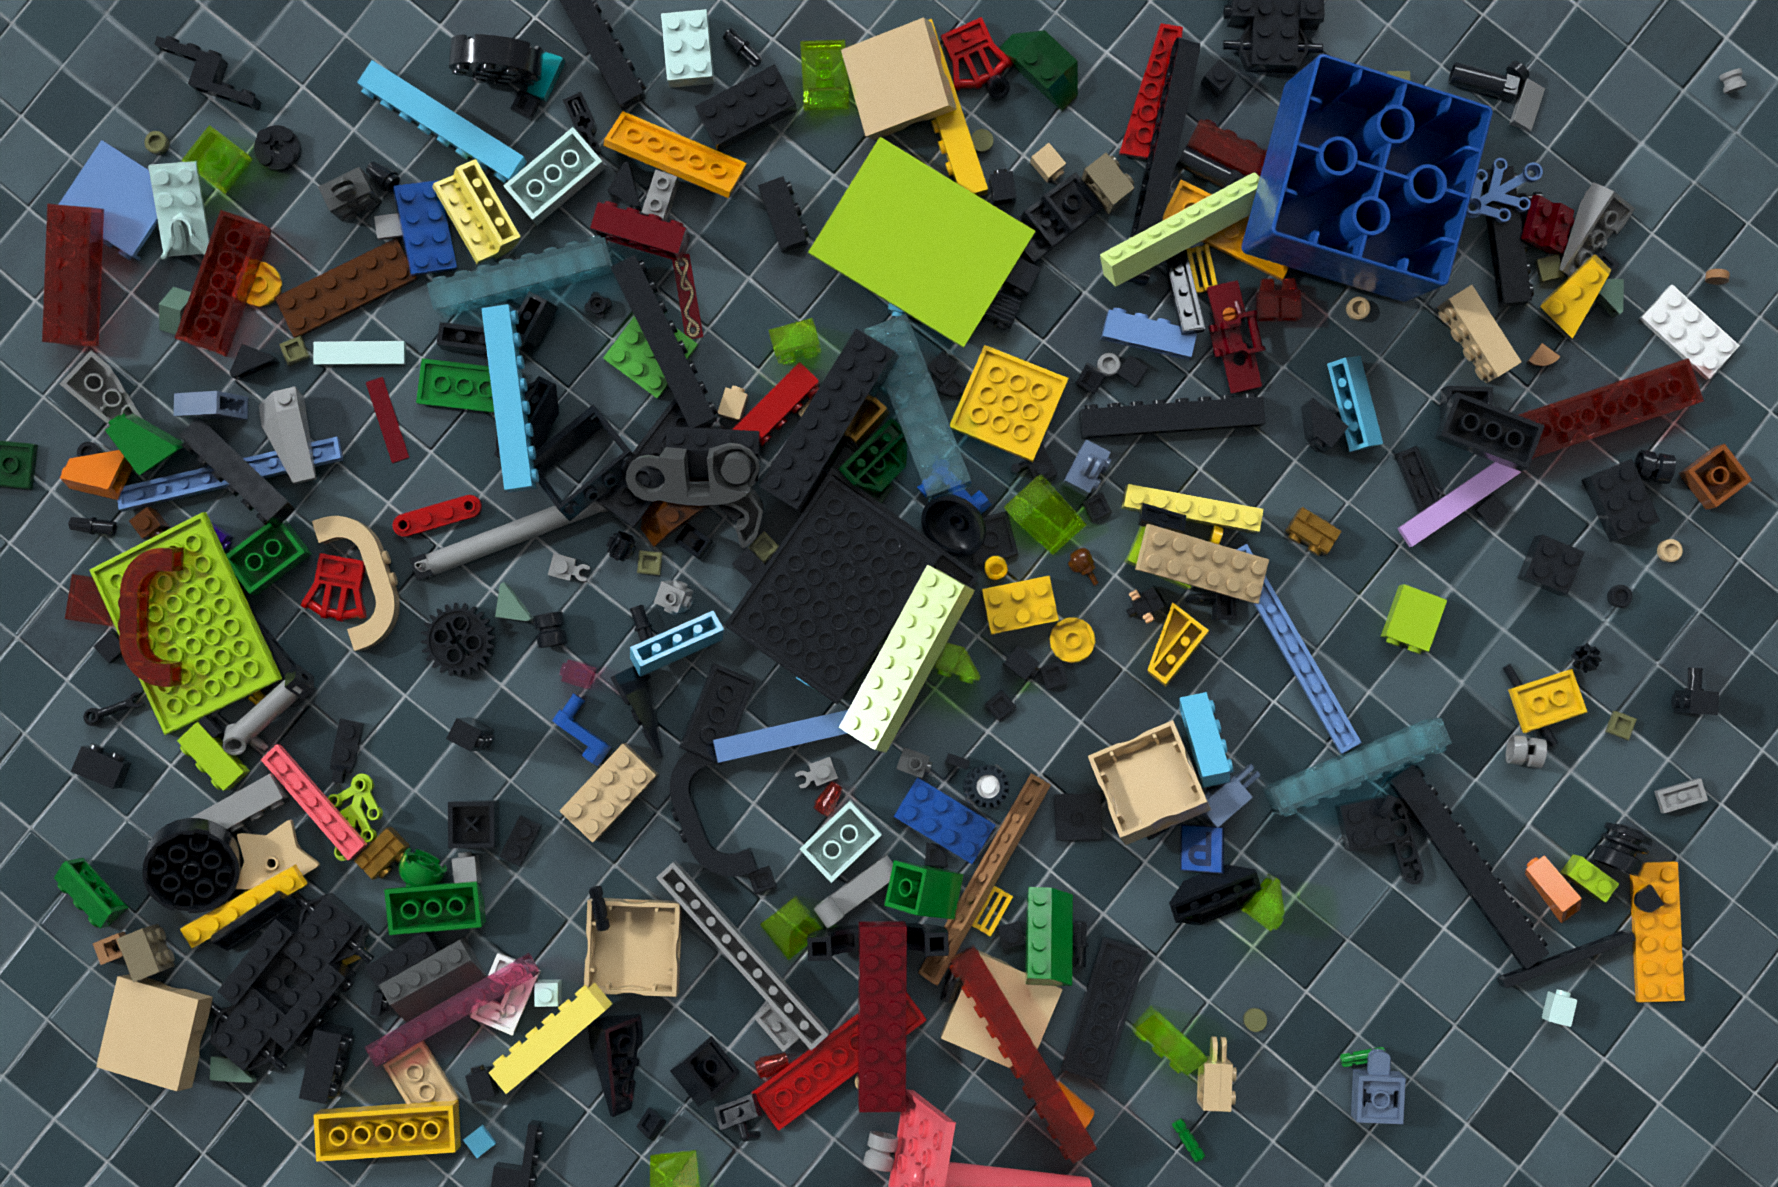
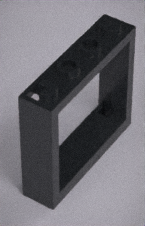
M593 404L536 451V459L533 460V463H539L534 467V469L537 468L538 483L557 509L570 522L624 478L629 465L637 457ZM603 426L623 453L563 502L543 474Z

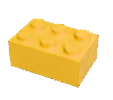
M1050 575L981 590L990 635L1059 621Z

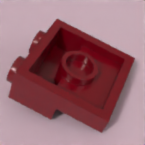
M1532 195L1531 206L1528 210L1521 239L1548 254H1563L1568 243L1569 229L1575 221L1573 218L1574 210L1563 203H1553L1541 195Z

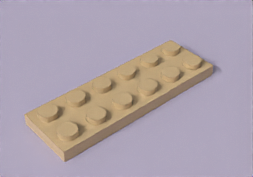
M1146 524L1135 570L1258 604L1269 559Z

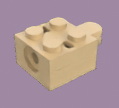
M1211 1037L1210 1056H1198L1197 1103L1203 1111L1231 1112V1106L1235 1105L1236 1102L1235 1091H1232V1082H1236L1237 1077L1236 1067H1233V1064L1226 1057V1037H1220L1219 1057L1217 1056V1037Z

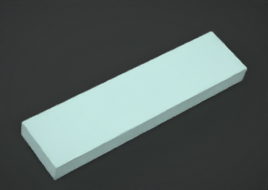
M314 342L313 364L406 365V342Z

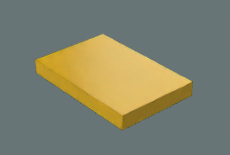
M1573 669L1508 689L1523 733L1587 713Z

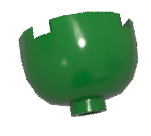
M411 848L406 849L399 863V875L406 883V887L439 884L447 872L446 865L444 864L442 868L439 865L440 860L430 853L416 849L415 853L410 852Z

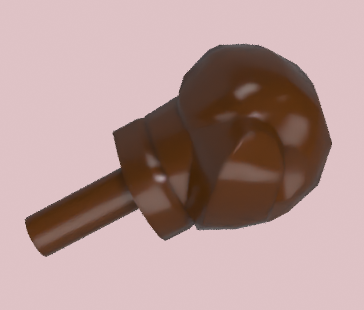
M1079 548L1073 551L1068 562L1070 569L1073 572H1080L1081 575L1087 574L1093 585L1098 584L1099 582L1092 572L1096 567L1090 551L1087 548Z

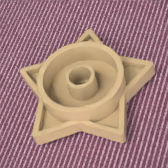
M287 820L267 835L237 834L244 864L240 871L236 889H251L295 864L303 876L320 866L317 860L299 846L293 820ZM271 859L275 860V867L272 866Z

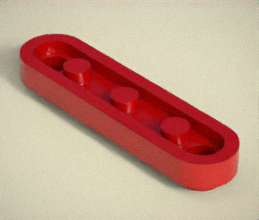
M465 495L403 513L394 519L392 524L393 530L399 536L410 537L475 518L482 511V502L474 495ZM468 502H472L473 508L471 510L466 509V504ZM403 521L407 522V527L405 529H401L400 524Z

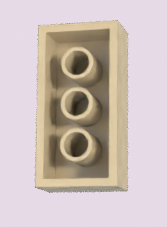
M1473 285L1465 288L1437 307L1441 320L1444 323H1448L1451 328L1452 337L1456 342H1460L1464 348V356L1467 360L1473 362L1476 367L1475 372L1477 376L1484 380L1485 383L1490 382L1521 363L1518 355Z
M623 743L560 809V812L593 843L600 838L659 774L627 743Z

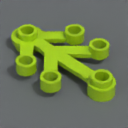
M358 774L352 779L351 787L339 794L329 795L328 799L333 804V799L336 797L337 803L334 806L339 808L343 801L354 796L352 804L341 810L340 813L354 829L358 822L362 830L360 836L366 843H370L377 838V833L371 828L361 807L363 799L369 808L367 810V817L370 820L381 819L383 810L378 807L371 793L374 788L372 778L367 774ZM361 781L363 782L362 789H360L359 787ZM375 809L377 810L376 817L373 816V811ZM367 832L371 833L369 840L366 837ZM335 847V857L340 861H348L344 855H341L338 848Z

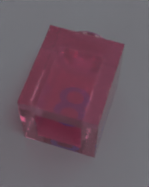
M568 659L567 663L564 662L562 664L559 675L562 676L561 681L591 689L597 667Z

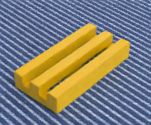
M1205 244L1195 248H1187L1186 251L1196 293L1206 292L1207 287L1217 285L1209 245ZM1201 251H1204L1211 282L1210 286H1208ZM1192 253H1196L1203 283L1201 288L1199 287Z
M994 886L972 926L991 937L1013 896ZM994 892L999 893L982 924H978ZM1002 897H1006L990 928H985Z

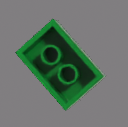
M286 519L276 529L270 523L266 526L264 525L226 554L234 574L247 592L253 595H259L312 555Z

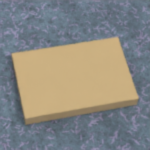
M421 1040L383 1064L406 1104L455 1101L459 1099L424 1040Z

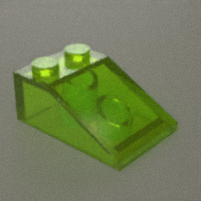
M845 39L800 41L804 111L849 109L848 73L841 52L842 49L846 48Z
M1042 474L1032 480L1004 506V509L1052 555L1087 525Z

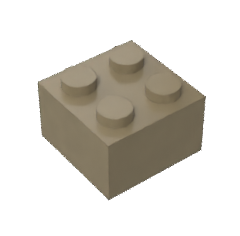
M1106 152L1084 169L1081 179L1101 202L1105 211L1111 214L1130 199L1135 187L1133 186V179L1127 173L1123 174L1119 169L1120 164L1114 156H1109Z
M159 924L148 926L117 938L133 982L175 966L173 962L175 960L174 954L171 949H168L165 942V931L162 927H159Z

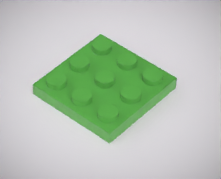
M634 316L603 359L655 398L659 399L669 385ZM677 329L678 332L674 335L678 342L683 341L688 351L684 355L688 360L699 345Z

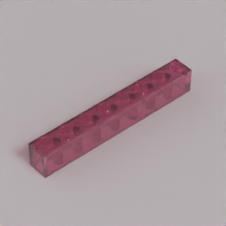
M528 952L365 1046V1049L375 1067L523 984L539 974L540 971Z

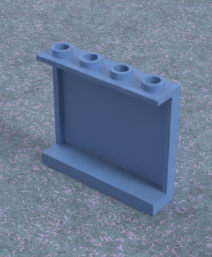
M102 140L56 207L63 212L61 217L72 224L75 221L82 224L80 229L91 236L94 233L101 236L100 242L110 248L115 245L120 249L118 253L128 260L132 257L139 261L141 260L137 254L158 224L149 170Z

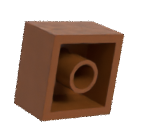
M1725 443L1714 446L1678 473L1706 510L1716 508L1752 481L1751 477Z

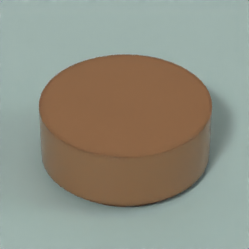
M1724 269L1708 270L1705 275V282L1715 285L1726 284L1729 282L1730 273Z

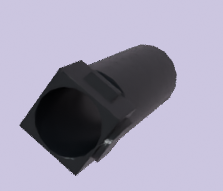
M1459 62L1454 63L1448 79V84L1497 97V100L1511 103L1517 95L1520 77L1502 75Z
M1188 145L1176 166L1220 189H1224L1245 177L1241 172L1214 160Z

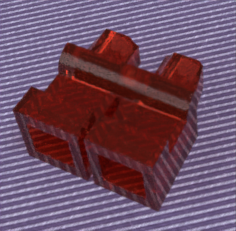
M1295 278L1283 279L1282 290H1274V279L1261 280L1259 291L1256 294L1257 321H1276L1277 319L1278 321H1298L1302 318L1301 290H1297Z

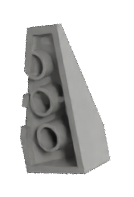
M1593 182L1580 203L1559 270L1570 277L1593 256V253L1598 248L1603 249L1608 244L1606 240L1613 233L1617 234L1624 227L1635 208L1613 190Z
M92 350L60 383L62 387L107 424L116 416L124 413L126 416L135 414L142 418L110 365Z
M296 387L273 391L259 404L261 426L292 482L298 484L315 480L317 478L304 396Z

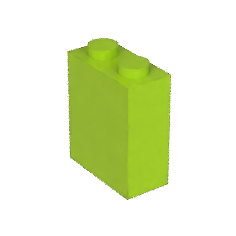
M1405 584L1399 585L1381 637L1386 638V643L1397 647L1400 644L1408 646L1407 650L1420 655L1421 652H1429L1447 600Z

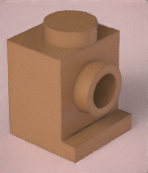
M125 931L93 943L101 965L123 957L121 949L117 950L115 944H118L117 938L126 935Z

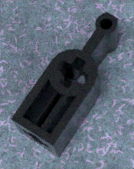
M582 92L563 99L579 135L583 138H589L591 149L597 155L601 154V147L593 137L597 131V125ZM584 122L588 123V128L584 129L582 124Z

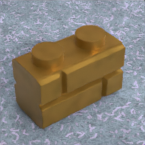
M1301 507L1294 515L1285 532L1290 534L1288 536L1290 540L1297 544L1303 542L1309 546L1308 551L1316 556H1320V554L1326 555L1329 553L1341 530Z
M388 827L354 862L371 879L374 880L378 877L383 879L392 870L389 866L395 861L399 863L405 850L410 845L394 828Z

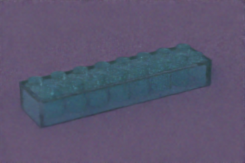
M598 235L589 237L587 242L583 243L578 241L565 244L564 248H546L541 254L527 253L518 260L504 259L495 266L490 267L489 264L481 265L472 272L462 270L454 273L455 276L435 277L432 279L433 282L427 283L433 310L444 318L505 302L508 299L527 296L529 291L536 294L613 274L611 266L615 265V261L608 241L605 237L601 238Z
M907 314L864 329L865 334L894 350L899 356L883 385L928 502L939 495L952 494L971 487L970 476Z
M1429 717L1262 788L1272 812L1287 817L1297 813L1296 808L1301 806L1309 808L1317 805L1320 798L1327 797V799L1340 795V790L1348 788V790L1360 787L1362 785L1361 781L1377 780L1383 777L1382 773L1385 771L1395 772L1404 768V763H1417L1426 759V754L1433 753L1435 755L1447 750L1446 746L1452 744L1442 718Z

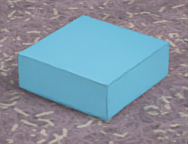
M483 1124L463 1140L476 1158L480 1157L497 1143Z

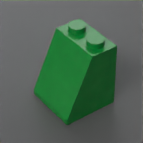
M124 413L118 415L108 422L110 426L105 429L106 433L138 475L151 470L183 448L182 441L135 414L126 416Z
M894 860L884 906L917 916L954 920L964 874Z

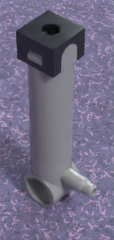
M297 664L285 674V680L237 723L230 724L225 728L223 739L224 751L230 755H240L246 750V745L249 742L257 748L267 750L268 744L257 737V735L298 698L303 700L314 690L315 676Z

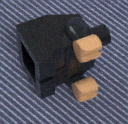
M1154 585L1143 593H1140L1137 589L1129 593L1133 606L1126 611L1130 618L1138 614L1148 624L1155 620L1153 613L1167 604Z

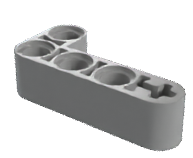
M885 855L814 907V911L827 928L831 927L842 919L846 913L889 883L893 862L888 855Z

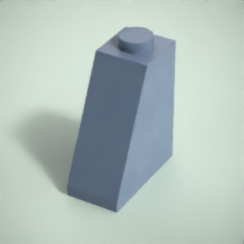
M221 391L174 393V416L187 419L200 417L201 419L247 420L248 397Z

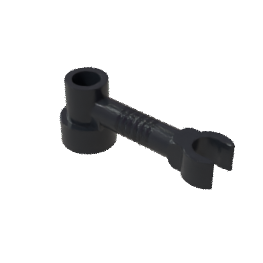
M135 692L131 694L130 698L114 705L112 704L101 709L90 708L85 711L83 718L87 725L96 727L102 724L106 716L132 707L140 708L145 703L134 704L133 699L141 695V693ZM95 713V719L90 721L89 715Z

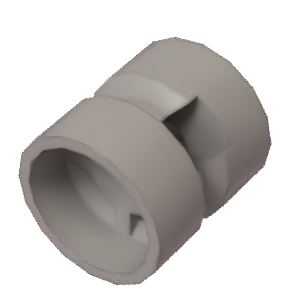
M1513 734L1509 737L1506 747L1507 763L1521 766L1525 763L1527 767L1539 769L1543 767L1547 754L1546 740L1538 738L1527 740L1526 736Z
M870 1131L867 1143L870 1149L865 1153L863 1165L878 1171H892L894 1163L892 1153L896 1152L899 1138L882 1131Z

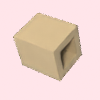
M1050 143L1046 144L1031 157L1030 163L1047 183L1051 179L1056 181L1065 173L1063 170L1065 169L1066 162Z
M732 386L731 389L725 387L718 410L720 417L736 422L742 420L749 398L748 394L744 393L745 389L737 386Z

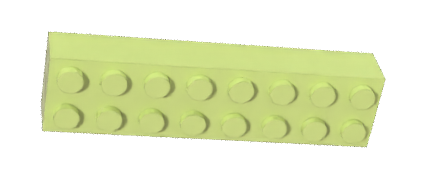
M926 566L840 724V729L874 750L885 753L888 751L975 591L974 589L934 567Z

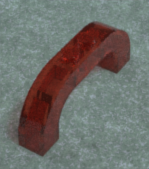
M184 547L156 548L141 553L128 565L121 581L120 597L118 600L120 608L118 630L122 656L129 669L138 678L155 686L172 687L181 685L182 662L166 661L154 654L149 645V587L152 579L159 572L183 570Z

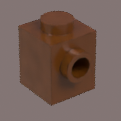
M146 507L129 520L140 537L145 540H149L169 528V525L159 512L149 507Z

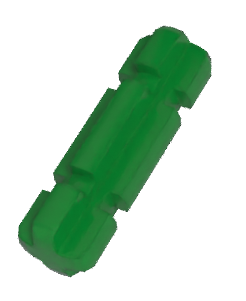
M1384 1047L1374 1048V1049H1378V1048H1379V1049H1382V1050L1385 1051ZM1371 1049L1354 1051L1351 1055L1350 1053L1341 1054L1340 1061L1342 1066L1351 1067L1354 1063L1355 1066L1367 1064L1368 1054Z
M1182 1118L1177 1119L1172 1123L1176 1133H1179L1178 1136L1188 1152H1191L1190 1155L1195 1162L1201 1161L1205 1157L1201 1147H1198L1199 1144L1189 1128L1187 1129Z

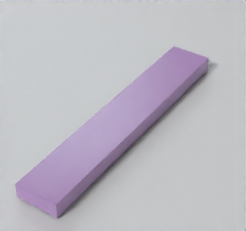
M1494 462L1397 529L1408 546L1413 547L1521 472Z

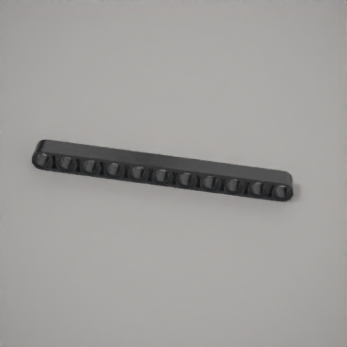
M1177 37L1172 46L1130 238L1163 220L1199 58L1200 43ZM1152 268L1128 281L1146 285Z

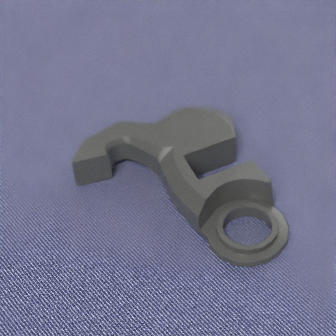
M727 443L710 448L707 457L709 481L690 482L687 449L666 447L660 456H639L631 462L626 472V482L628 488L635 496L647 501L661 500L695 506L722 504L733 507L742 512L745 517L738 519L735 527L741 548H745L756 539L764 504L752 486L760 470L758 458L751 449L736 443ZM642 467H656L664 474L665 482L657 488H648L638 481L636 474Z

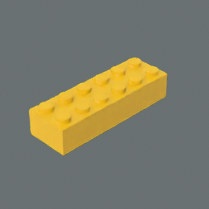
M455 1100L321 1109L314 1114L316 1162L456 1152L461 1147L459 1102Z

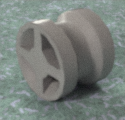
M1742 68L1728 71L1719 76L1720 81L1724 84V94L1736 92L1747 86L1746 81L1742 79Z

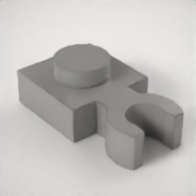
M554 553L548 575L571 581L574 575L579 581L587 582L588 579L581 577L580 572L583 569L591 570V567L585 564L575 566L577 559Z
M830 757L809 764L811 770L809 772L799 771L795 774L796 777L800 775L806 777V782L799 785L800 788L807 787L813 780L816 786L838 778Z

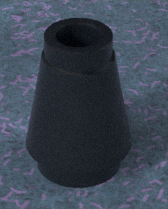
M374 161L367 166L366 172L383 191L393 192V186L400 184V177H398L397 172Z

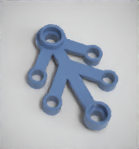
M1497 158L1492 163L1493 175L1488 193L1481 197L1482 186L1487 180L1488 174L1484 169H1478L1477 173L1483 175V180H1479L1476 176L1469 204L1475 206V211H1471L1468 207L1466 217L1473 219L1482 214L1495 218L1499 223H1506L1511 218V212L1506 208L1499 210L1486 206L1491 201L1514 206L1517 211L1525 212L1531 206V202L1527 197L1518 198L1505 193L1526 181L1530 183L1536 182L1543 174L1542 167L1535 162L1529 163L1523 168L1522 174L1500 186L1503 172L1508 164L1504 158ZM1501 162L1503 169L1497 168L1496 163ZM1528 170L1534 172V177L1528 176ZM1520 201L1526 203V208H1522L1519 205ZM1500 212H1504L1507 218L1502 219L1500 217Z

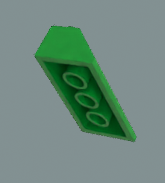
M478 881L384 889L389 935L480 928L486 921L484 897Z
M1028 887L1025 984L1072 986L1073 894L1048 887Z

